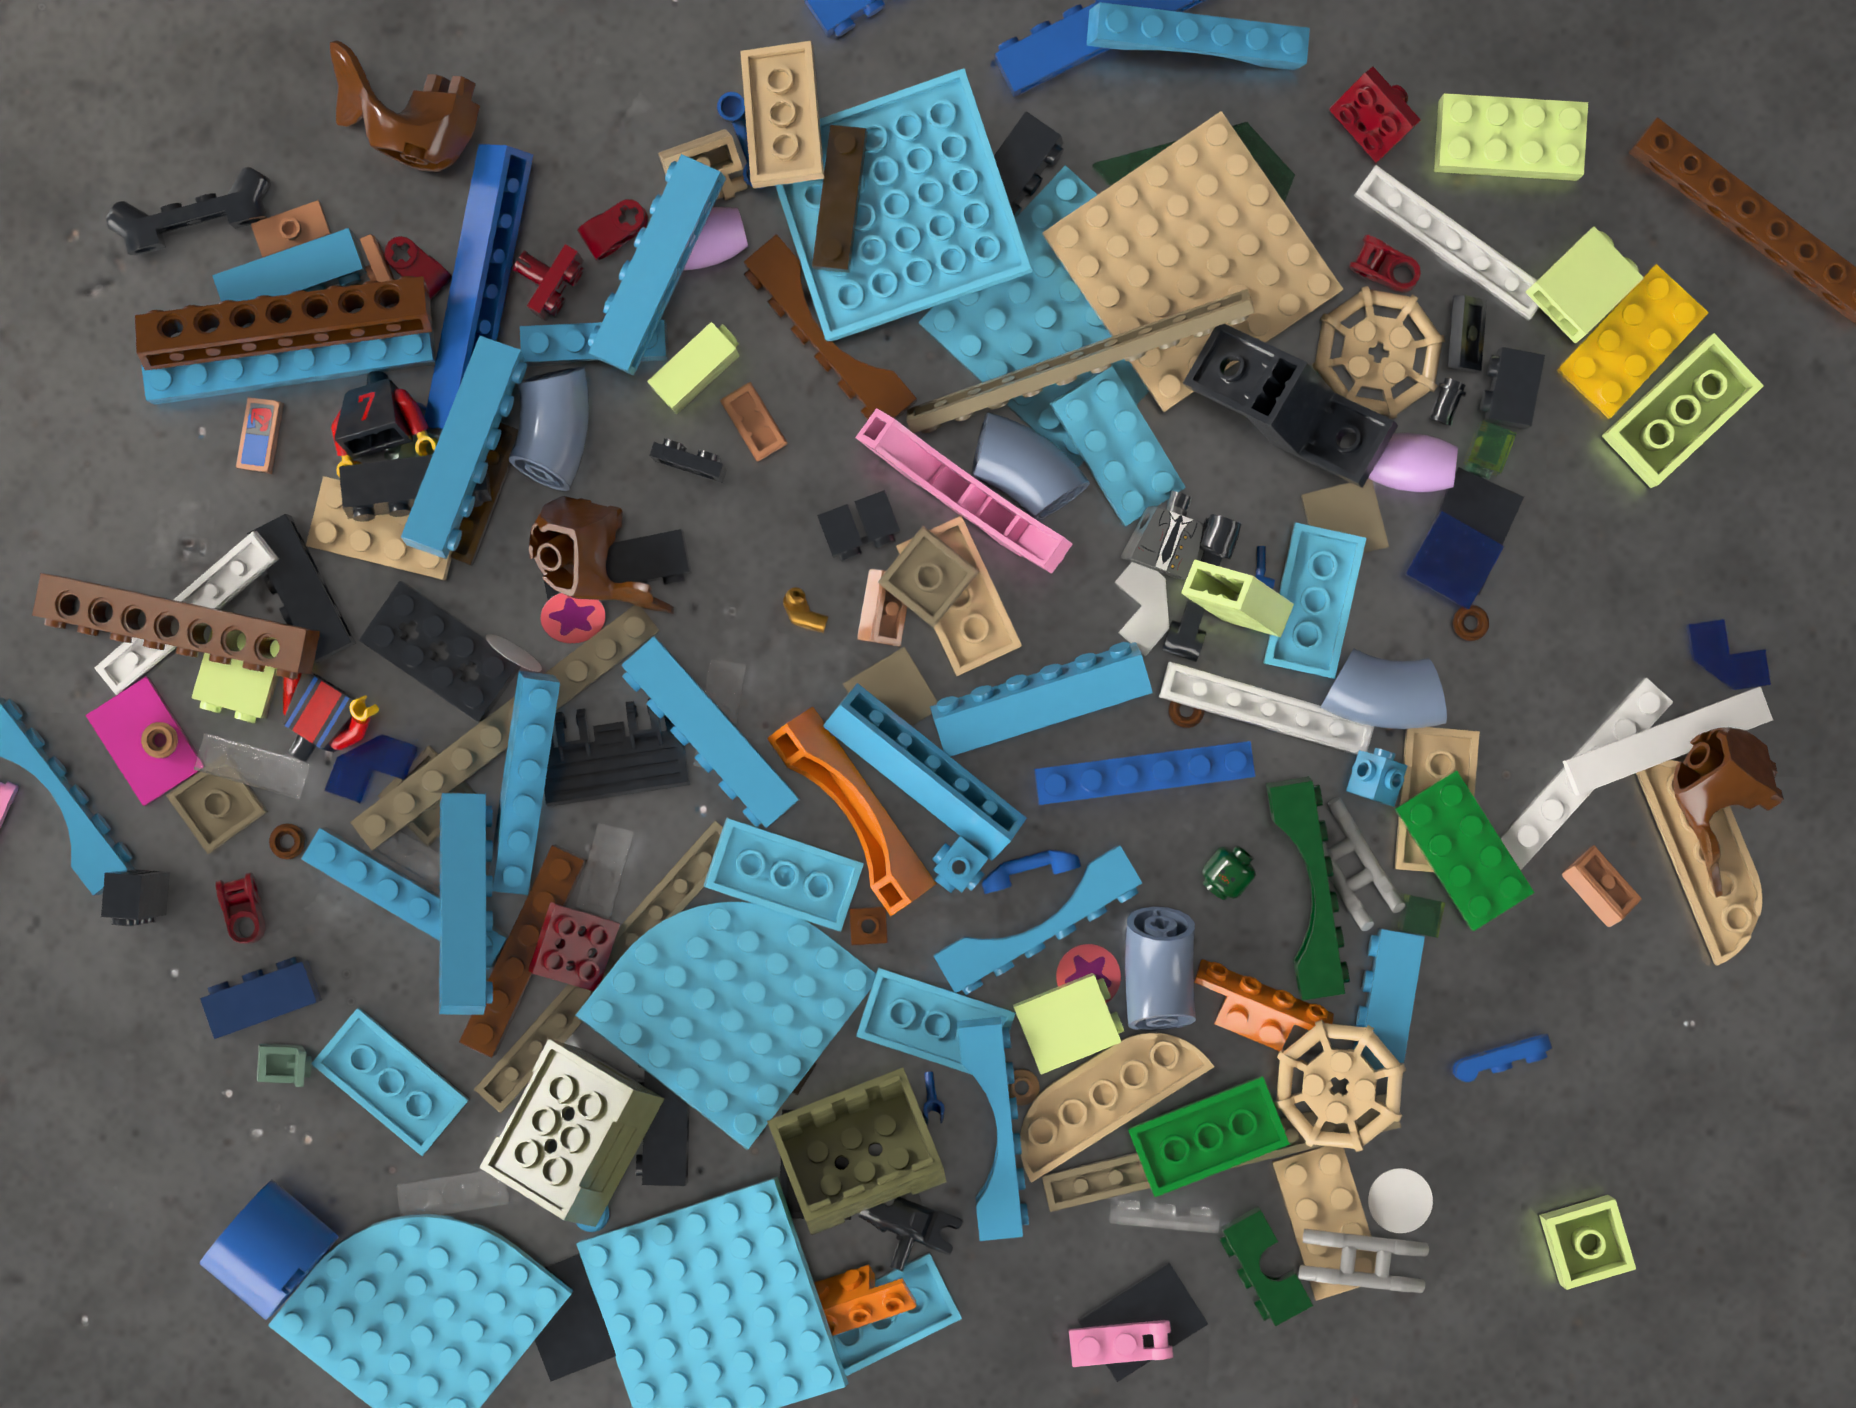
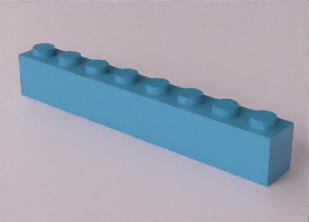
M433 331L146 371L143 365H141L146 401L155 405L367 375L372 371L388 372L435 365L437 352Z

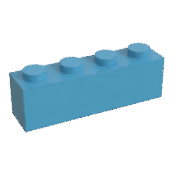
M347 228L212 275L222 302L225 300H250L261 295L272 297L287 295L298 290L308 292L324 290L338 283L340 286L347 287L360 282V276L367 274L354 232Z
M1378 928L1377 935H1371L1369 940L1368 956H1372L1373 961L1371 971L1365 970L1362 992H1367L1365 1007L1359 1006L1356 1026L1367 1027V1025L1373 1027L1374 1033L1400 1063H1404L1425 936ZM1353 1042V1050L1356 1048L1358 1042ZM1365 1045L1361 1053L1375 1070L1384 1068L1382 1063Z

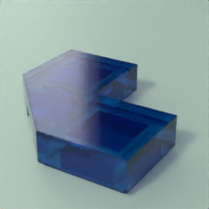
M1725 619L1687 625L1692 661L1730 689L1739 690L1771 685L1766 649L1730 654Z
M381 734L338 756L324 791L360 804L373 770L403 781L406 780L418 747Z

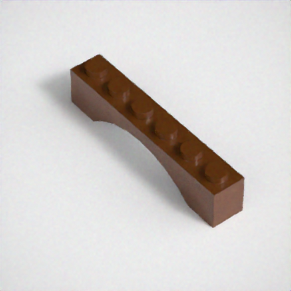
M777 234L744 261V265L748 269L744 273L747 280L757 291L761 287L771 296L767 303L780 318L785 314L795 324L790 330L803 345L809 341L818 351L814 358L826 372L833 369L841 378L837 385L850 400L855 396L865 406L860 412L867 420L876 408L897 419L917 402L915 395L894 371L876 368L858 361L840 350L832 341L827 342L825 340L824 333L813 319L805 301L801 282L800 261Z
M556 844L551 845L488 981L493 982L492 1004H486L484 1015H471L459 1043L491 1058L497 1054L532 976L528 969L550 902L566 906L588 859Z

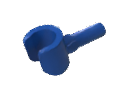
M1257 546L1255 577L1273 589L1275 579L1264 576L1266 571V546Z
M925 1072L927 1102L923 1106V1118L926 1125H928V1113L936 1111L940 1114V1123L944 1121L945 1107L937 1099L933 1072Z

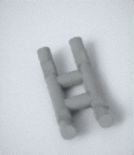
M1337 797L1328 802V806L1347 838L1329 849L1326 843L1322 842L1324 856L1330 855L1333 865L1334 876L1329 877L1360 929L1367 931L1373 927L1374 922L1355 891L1373 881L1394 913L1403 910L1405 903L1377 861L1340 797ZM1355 850L1365 869L1346 879L1336 861Z
M1304 1229L1303 1243L1342 1248L1340 1270L1300 1265V1280L1401 1292L1422 1293L1424 1291L1425 1281L1423 1279L1389 1275L1391 1253L1426 1257L1429 1253L1427 1243ZM1356 1250L1377 1252L1375 1274L1354 1271Z

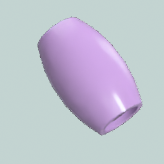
M712 208L685 265V271L717 265L731 259L748 247L738 208Z
M1394 433L1371 472L1369 479L1386 487L1411 492H1434L1453 488L1458 447L1428 435Z

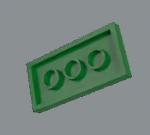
M1457 770L1395 808L1396 813L1471 931L1477 930L1535 893Z
M1263 1076L1128 1128L1154 1197L1290 1145Z

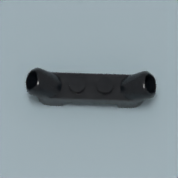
M245 167L241 170L227 195L217 197L216 193L201 195L195 198L196 203L183 207L181 203L168 204L160 208L161 213L153 215L146 214L126 201L116 202L107 215V227L124 237L128 255H138L166 248L163 233L227 216L229 224L235 229L248 226L267 218L262 200L271 186L270 179L251 167Z

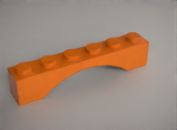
M812 706L786 723L767 739L787 768L802 774L817 784L845 813L863 847L869 869L870 887L890 916H892L937 883L836 738L823 727L825 722Z

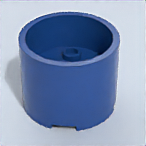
M271 1180L234 1218L206 1252L199 1264L256 1313L267 1320L297 1289L315 1267V1264L317 1265L333 1246L339 1236L274 1180Z

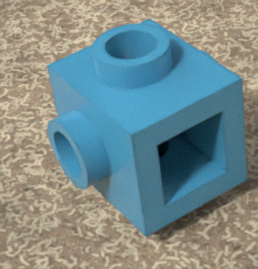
M1375 748L1373 754L1359 750L1352 767V774L1346 792L1395 807L1400 788L1404 783V776L1408 765L1394 761L1396 754L1386 750Z
M959 836L951 847L945 843L932 860L937 863L933 870L939 874L935 881L950 893L955 888L961 893L966 887L972 891L985 875L980 869L989 858ZM957 860H961L965 864L964 871L959 874L952 871V864Z

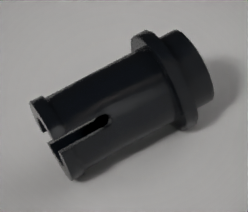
M1445 378L1443 384L1439 383L1438 387L1441 388L1432 415L1429 418L1451 426L1461 396H1466V392H1464L1466 385L1449 378Z

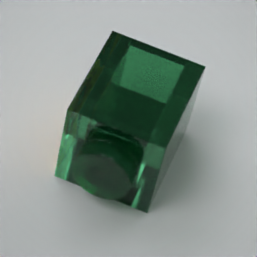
M1484 420L1479 422L1463 464L1471 466L1470 472L1482 478L1490 479L1491 475L1498 476L1502 474L1517 433Z
M1405 894L1403 900L1405 907L1401 910L1398 929L1438 938L1445 902Z

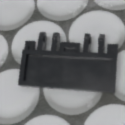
M629 701L625 704L630 736L626 737L623 721L593 726L595 741L590 742L587 715L584 708L577 709L576 714L580 740L567 741L566 718L563 712L556 713L555 726L558 747L554 745L552 734L544 787L547 807L690 785L685 746L670 731L675 725L665 715L666 731H661L660 718L647 705L651 729L639 731L637 706L634 701Z

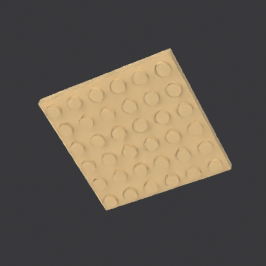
M1222 111L1042 232L1043 237L1111 336L1248 289L1253 302L1254 313L1250 314L1247 320L1229 326L1267 343L1344 290ZM1211 333L1201 337L1191 335L1182 338L1177 345L1171 348L1160 349L1157 347L1145 351V355L1141 358L1129 361L1163 412H1166L1194 392L1188 389L1183 384V381ZM1239 361L1230 362L1226 366L1225 371Z

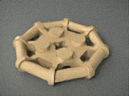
M1368 286L1361 287L1359 293L1328 314L1323 313L1320 318L1322 326L1315 363H1312V367L1335 393L1383 416H1388L1389 419H1395L1398 413L1427 393L1434 392L1438 387L1435 382L1442 343L1446 342L1445 337L1437 331L1417 302L1418 297L1413 294L1411 296L1371 290ZM1373 305L1401 309V312L1396 319L1374 315ZM1364 307L1366 316L1364 320L1351 329L1341 324L1343 320ZM1408 314L1426 339L1415 341L1412 338L1410 331L1403 325V321ZM1336 331L1344 336L1341 357L1330 359ZM1377 343L1383 344V349L1388 351V358H1382L1380 363L1374 362V356L1370 355L1368 351L1369 348H1375ZM1427 347L1423 373L1420 375L1413 370L1416 349ZM1342 365L1347 370L1354 382L1350 391L1347 390L1332 367ZM1408 377L1416 383L1393 399L1391 388ZM1361 387L1379 390L1383 393L1384 401L1358 397L1356 394Z
M1320 1020L1315 1022L1316 1026L1285 1051L1280 1050L1277 1056L1280 1060L1277 1097L1273 1102L1275 1108L1280 1109L1306 1140V1145L1310 1147L1314 1144L1351 1148L1359 1152L1364 1150L1363 1146L1393 1122L1400 1121L1402 1117L1400 1113L1403 1072L1406 1071L1404 1063H1400L1374 1033V1028L1370 1025L1358 1027L1328 1024ZM1329 1038L1359 1042L1354 1050H1341L1332 1047ZM1321 1041L1324 1051L1312 1061L1307 1063L1299 1058ZM1365 1045L1382 1063L1384 1068L1375 1070L1361 1054ZM1296 1067L1304 1072L1302 1092L1291 1095L1293 1068ZM1336 1077L1338 1080L1346 1078L1349 1081L1346 1086L1348 1092L1346 1094L1340 1092L1335 1094L1332 1092V1078ZM1388 1077L1386 1104L1376 1099L1377 1079ZM1305 1101L1318 1116L1314 1127L1294 1105L1295 1103ZM1370 1108L1381 1113L1359 1131L1356 1123L1359 1117ZM1325 1121L1335 1124L1347 1123L1350 1134L1320 1130Z

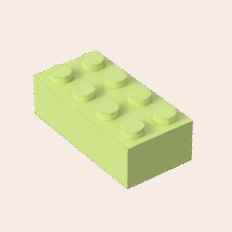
M1444 93L1438 101L1434 172L1577 181L1584 175L1588 102Z
M1714 333L1693 349L1612 425L1602 437L1643 481L1652 488L1667 478L1764 385Z

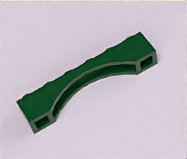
M1309 776L1266 783L1271 819L1297 846L1306 864L1311 884L1312 907L1309 926L1303 943L1293 959L1298 994L1302 1001L1345 994L1344 983H1350L1347 962H1341L1339 948L1344 947V937L1341 926L1335 927L1333 913L1339 912L1336 891H1330L1328 877H1333L1334 873L1330 855L1324 856L1322 842L1328 841V833L1325 820L1319 821L1317 807L1323 806L1320 785H1314L1313 780Z

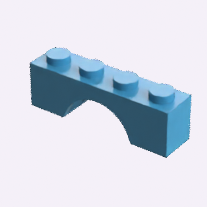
M665 320L659 321L641 361L669 360L668 332ZM602 322L520 326V346L525 359L524 363H527V367L599 360L588 353L591 348L588 346V340L593 329L596 326L600 327Z

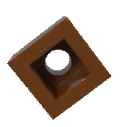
M884 906L849 909L852 945L888 943L887 916ZM871 919L875 922L876 928L872 933H866L862 930L861 925L864 920Z

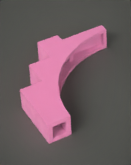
M875 409L856 436V439L910 481L930 492L955 513L978 526L1005 548L1020 557L1023 556L1049 573H1053L1073 545L1065 537L1026 514L969 475L896 419L879 409Z

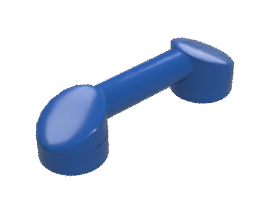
M727 92L719 98L717 110L720 116L729 123H732L747 161L743 169V177L745 182L753 187L750 179L744 98L736 92Z
M1046 850L1003 862L982 881L984 894L1012 887L1010 875L1049 864L1052 866L1053 874L1081 867L1079 856L1060 850Z

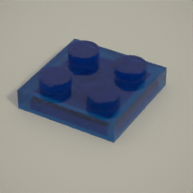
M1440 511L1406 570L1405 575L1468 610L1505 546Z

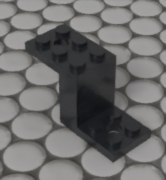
M1227 324L1214 328L1183 381V384L1188 389L1246 416L1274 446L1363 488L1398 427L1394 420L1335 393L1307 362ZM1232 361H1240L1238 372L1232 376H1225L1226 366ZM1347 433H1356L1355 443L1349 448H1341L1340 442L1342 437Z

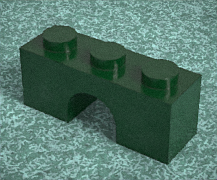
M1258 1206L1220 1227L1224 1236L1219 1238L1229 1258L1234 1255L1238 1258L1242 1267L1236 1271L1246 1289L1252 1286L1260 1299L1255 1301L1254 1304L1264 1321L1271 1318L1276 1327L1314 1306L1293 1269L1277 1277L1268 1276L1261 1271L1260 1257L1268 1247L1277 1243L1278 1240Z

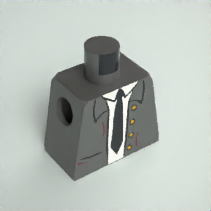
M1172 491L1166 509L1148 506L1128 541L1121 558L1177 579L1186 580L1194 560H1198L1203 530L1201 522L1186 517L1192 497Z

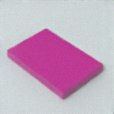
M144 677L85 715L143 806L152 803L206 767L149 677ZM155 722H164L171 725L178 734L176 750L165 758L152 757L142 747L141 737L144 730ZM162 733L157 734L155 744L158 747H163L166 744V736Z

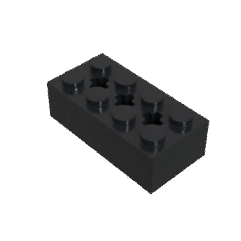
M402 581L398 582L359 639L367 647L477 722H482L489 715L521 668V666L496 651L484 636ZM416 622L418 625L415 630L419 633V636L416 639L410 637L407 641L405 638L407 633L404 629L407 624L412 626ZM445 642L447 644L445 651L449 656L446 660L439 658L437 661L434 648L436 645L442 646ZM474 662L477 665L475 672L479 676L476 680L470 678L467 682L464 679L466 673L463 669L466 665L472 666Z

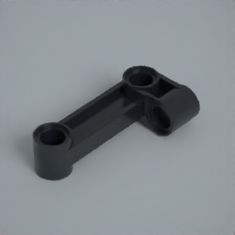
M1211 514L1206 518L1203 524L1199 548L1204 551L1201 562L1220 566L1222 557L1231 559L1242 524L1215 514ZM1188 598L1181 621H1171L1162 651L1197 662L1206 636V631L1199 629L1205 611L1203 607Z

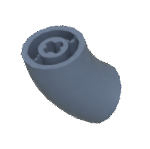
M585 367L568 368L523 379L518 384L521 405L520 423L515 444L509 455V462L534 481L556 490H570L585 449L589 421V394Z
M989 412L986 413L975 450L972 477L1010 496L1028 515L1037 521L1068 504L1090 485L1089 480L1079 467L1047 438L1009 418Z
M1356 649L1352 650L1320 707L1338 717L1379 728H1424L1445 724L1447 720V709L1438 673L1429 658L1415 661H1392L1376 658Z
M1146 907L1132 912L1127 918L1125 946L1126 1003L1128 1027L1133 1030H1169L1184 1027L1196 1021L1193 979L1195 922L1189 915L1179 910L1168 907Z

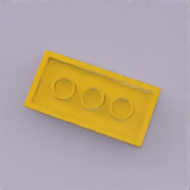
M1655 264L1644 275V279L1616 305L1561 364L1557 371L1610 419L1709 312L1663 269Z

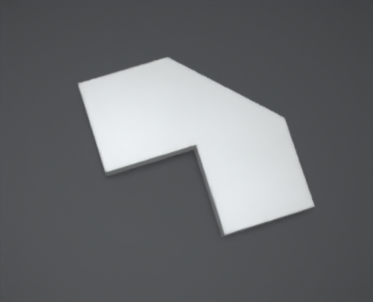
M1131 562L1114 583L1139 603L1141 607L1118 634L1129 643L1136 642L1140 652L1146 656L1169 630L1166 578L1158 571Z

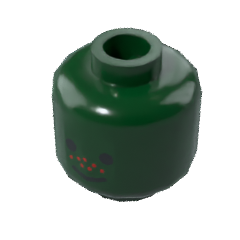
M1225 846L1218 848L1202 869L1205 878L1203 881L1204 886L1222 900H1226L1228 897L1232 899L1240 897L1256 876V871L1251 864L1254 858L1240 846H1236L1234 849Z

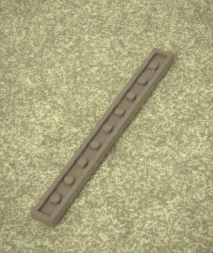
M1248 289L909 408L907 409V424L912 433L919 431L930 433L940 428L941 423L953 419L955 421L967 420L975 415V411L987 407L991 410L1001 408L1009 402V399L1021 395L1025 398L1035 396L1043 390V387L1055 383L1059 386L1069 384L1077 379V375L1089 371L1091 373L1103 372L1111 367V363L1123 359L1125 361L1137 360L1145 355V351L1157 347L1160 349L1171 348L1177 345L1180 339L1194 335V337L1205 336L1211 333L1214 327L1227 322L1229 325L1239 324L1247 320L1250 314L1254 313L1251 296Z
M633 605L544 673L555 675L560 682L556 711L660 632L642 607ZM515 696L350 822L372 851L441 800L442 793H450L507 749Z
M715 820L619 927L602 980L635 941L663 920L682 912L704 888L703 885L723 826ZM568 984L474 1090L499 1113H502L530 1082L534 1074L532 1069L547 1041L551 1039L565 1043L583 1023L575 1015L594 991Z
M1387 1092L1377 1094L1376 1099L1386 1104ZM1370 1108L1356 1120L1359 1131L1381 1113ZM1313 1110L1302 1112L1304 1117L1314 1127L1318 1116ZM1282 1117L1280 1120L1290 1145L1232 1168L1322 1147L1323 1145L1313 1144L1312 1147L1306 1145V1140L1287 1117ZM1325 1121L1320 1130L1350 1134L1347 1123L1335 1124ZM1400 1121L1393 1122L1382 1132L1401 1128ZM1137 1152L1042 1176L1050 1212L1150 1188Z

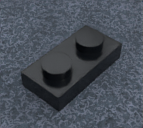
M1467 295L1453 296L1448 367L1469 372H1482L1487 300Z

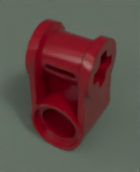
M625 199L604 213L591 218L582 224L577 231L596 261H600L636 237L642 227L646 228L648 225V214L637 201ZM627 210H631L633 213L639 212L635 215L637 222L634 225H630L628 222L622 223L626 220L624 213Z
M1364 236L1363 242L1365 244L1356 261L1350 263L1349 269L1361 277L1377 282L1394 292L1407 293L1416 286L1421 274L1417 261L1373 236ZM1374 252L1375 255L1371 263L1368 265L1367 262L1371 254ZM1400 266L1409 268L1413 279L1408 283L1398 282L1394 277V269Z
M394 237L385 246L384 254L386 260L401 277L424 276L430 294V301L452 278V275L432 256L427 255L407 237ZM399 247L401 250H405L408 247L409 260L405 262L403 259H399L395 262L397 258L394 253L395 249Z
M246 873L245 878L226 883L222 880L216 881V893L224 914L229 936L239 943L249 944L259 941L264 936L266 924L260 905L259 889L253 873ZM244 890V892L232 895L234 892ZM249 917L254 922L255 929L252 935L246 938L239 932V923L242 919Z

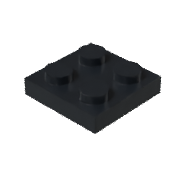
M665 438L663 444L653 443L649 456L655 462L723 483L727 469L724 464L720 463L721 459L718 455L700 449L698 454L694 455L686 452L687 448L684 444Z

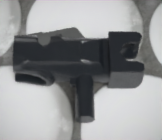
M912 1192L862 1211L858 1216L883 1233L888 1230L897 1235L896 1239L899 1240L890 1267L901 1272L904 1271L914 1242L926 1245L927 1248L950 1255L953 1247L941 1238L940 1232L946 1227L959 1229L963 1223V1220L922 1206L919 1193L912 1195Z

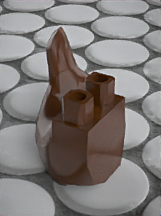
M337 40L330 42L332 63L339 85L336 105L337 125L347 127L356 124L364 117L366 134L371 147L417 170L440 172L457 161L473 135L480 105L471 101L476 83L462 76H452L450 81L443 76L428 74L423 91L414 90L405 109L400 113H396L387 108L376 97L357 56L351 48Z
M561 496L543 506L530 531L529 554L531 559H535L544 575L542 578L556 591L575 599L619 600L645 609L674 614V607L653 597L651 585L643 582L615 583L609 579L606 573L607 553L609 547L615 542L616 530L622 527L623 511L621 508L611 505L607 507L592 503L591 500L575 499L567 496Z
M1732 727L1716 728L1701 733L1692 739L1690 744L1693 747L1683 763L1678 761L1673 778L1676 801L1699 840L1716 898L1722 896L1723 891L1719 868L1720 845L1709 823L1713 814L1720 809L1732 805H1740L1750 810L1760 805L1765 810H1770L1784 800L1782 790L1776 787L1775 776L1778 772L1776 763L1770 760L1768 746L1747 730Z

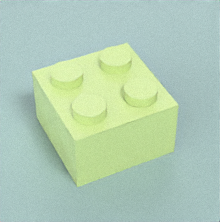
M1610 1195L1539 1215L1559 1284L1566 1290L1636 1270L1616 1199Z

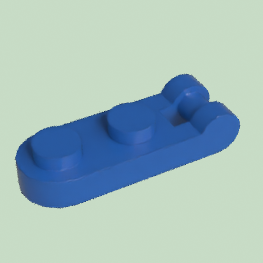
M1541 1034L1459 1058L1452 1065V1073L1461 1081L1471 1082L1475 1080L1478 1072L1491 1068L1492 1073H1498L1513 1068L1512 1062L1525 1058L1527 1063L1545 1059L1548 1057L1546 1051L1552 1049L1549 1035Z

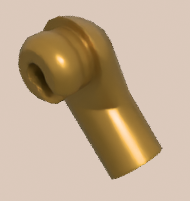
M798 587L790 588L783 597V605L790 621L794 625L824 633L828 616L810 610L805 598V592Z

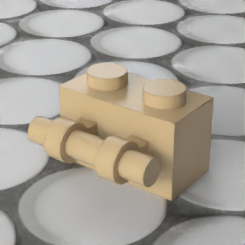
M726 129L658 153L665 175L673 161L678 162L681 154L720 171L726 177V180L717 199L724 198V200L734 198L735 193L748 189L743 175L731 180L728 174L742 170L743 167L732 135Z

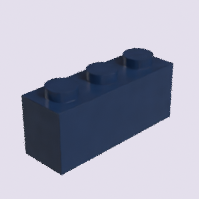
M295 956L275 963L277 971L264 975L263 970L259 969L242 975L244 983L230 987L229 982L226 981L207 988L210 995L202 997L200 1000L214 1039L322 1001L308 960L298 963Z

